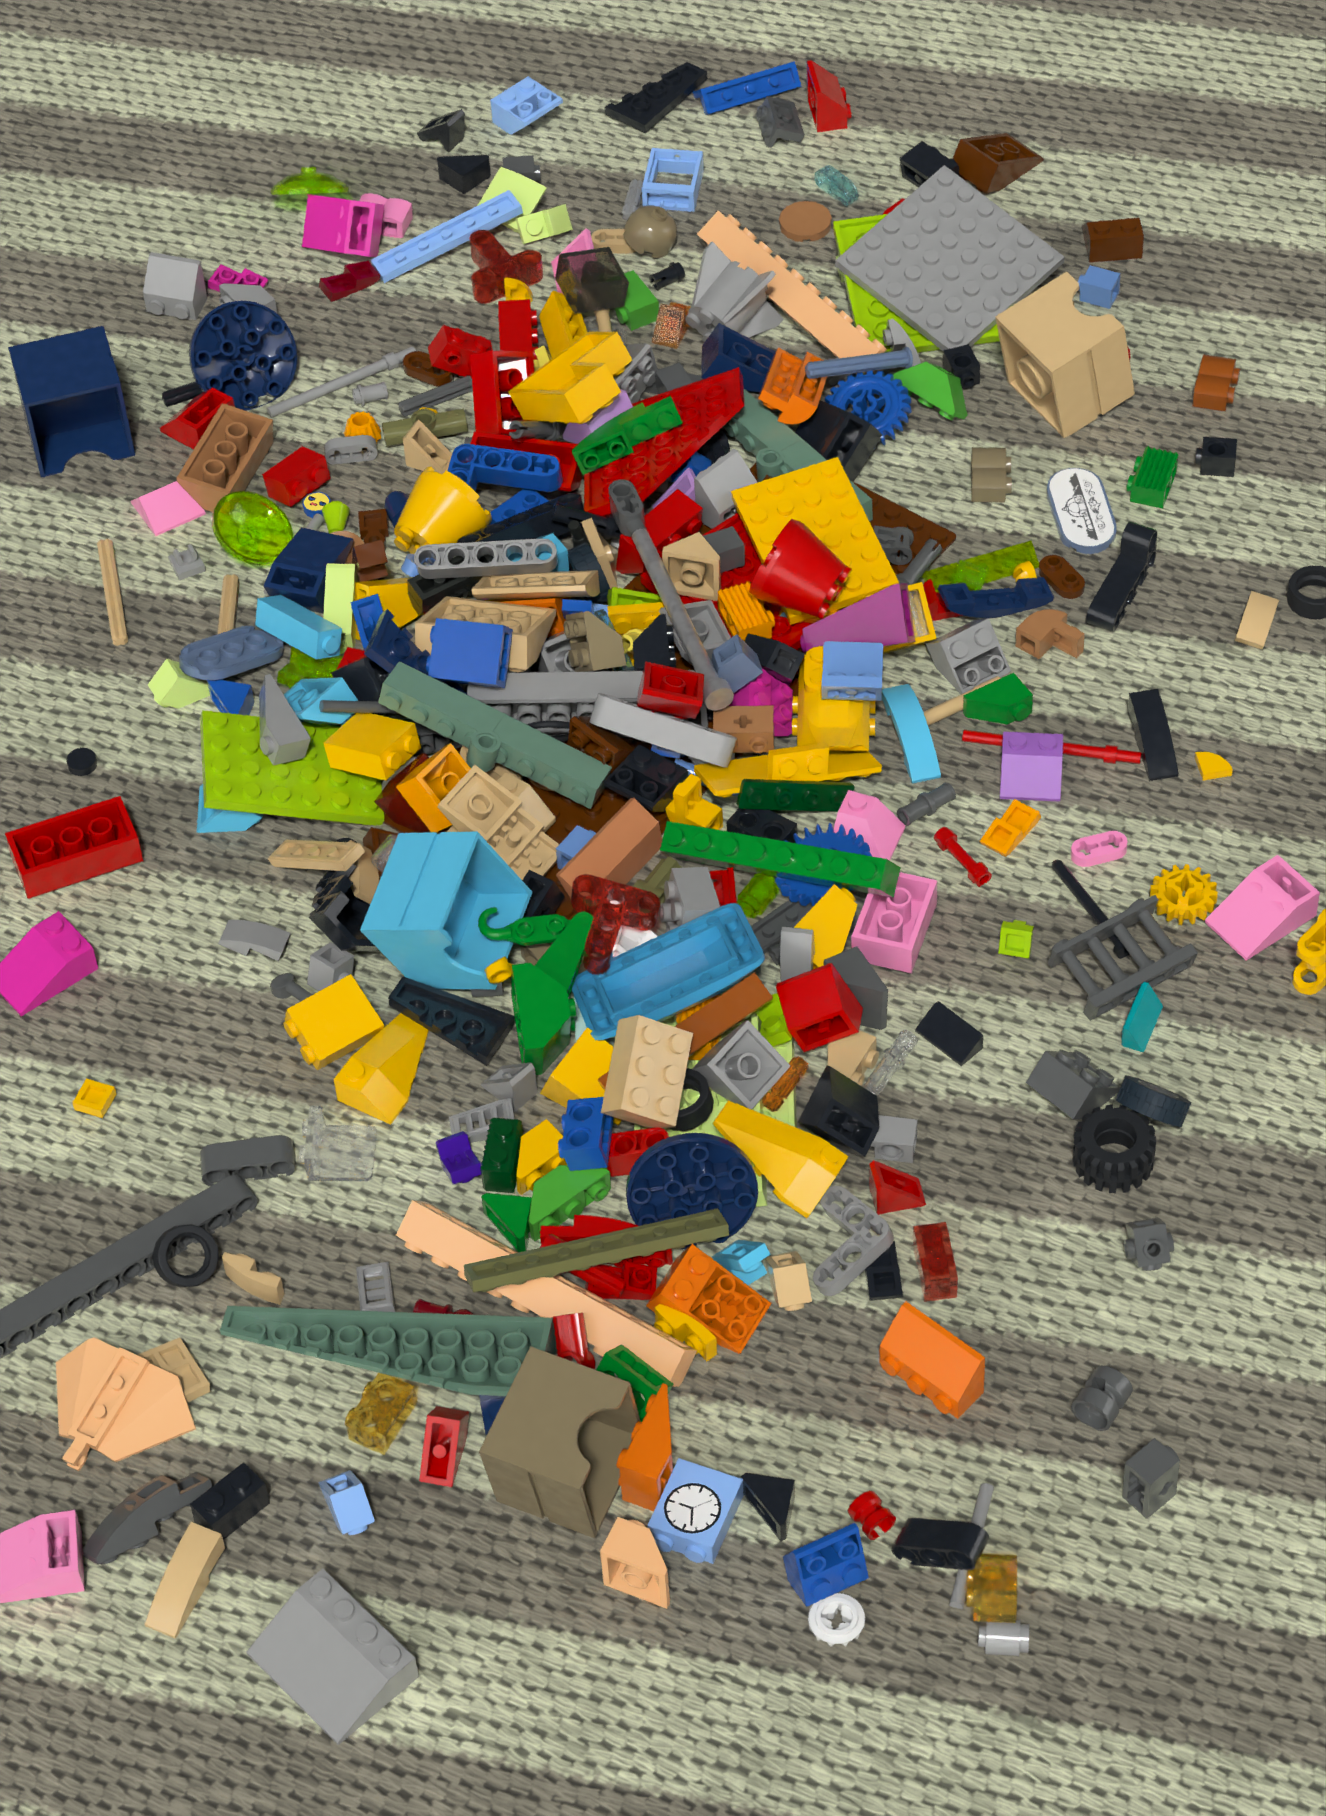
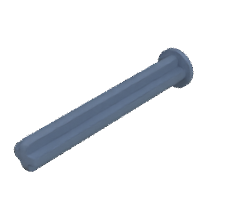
M904 347L901 351L808 362L805 366L807 378L812 379L905 367L907 369L912 367L913 357L910 348Z

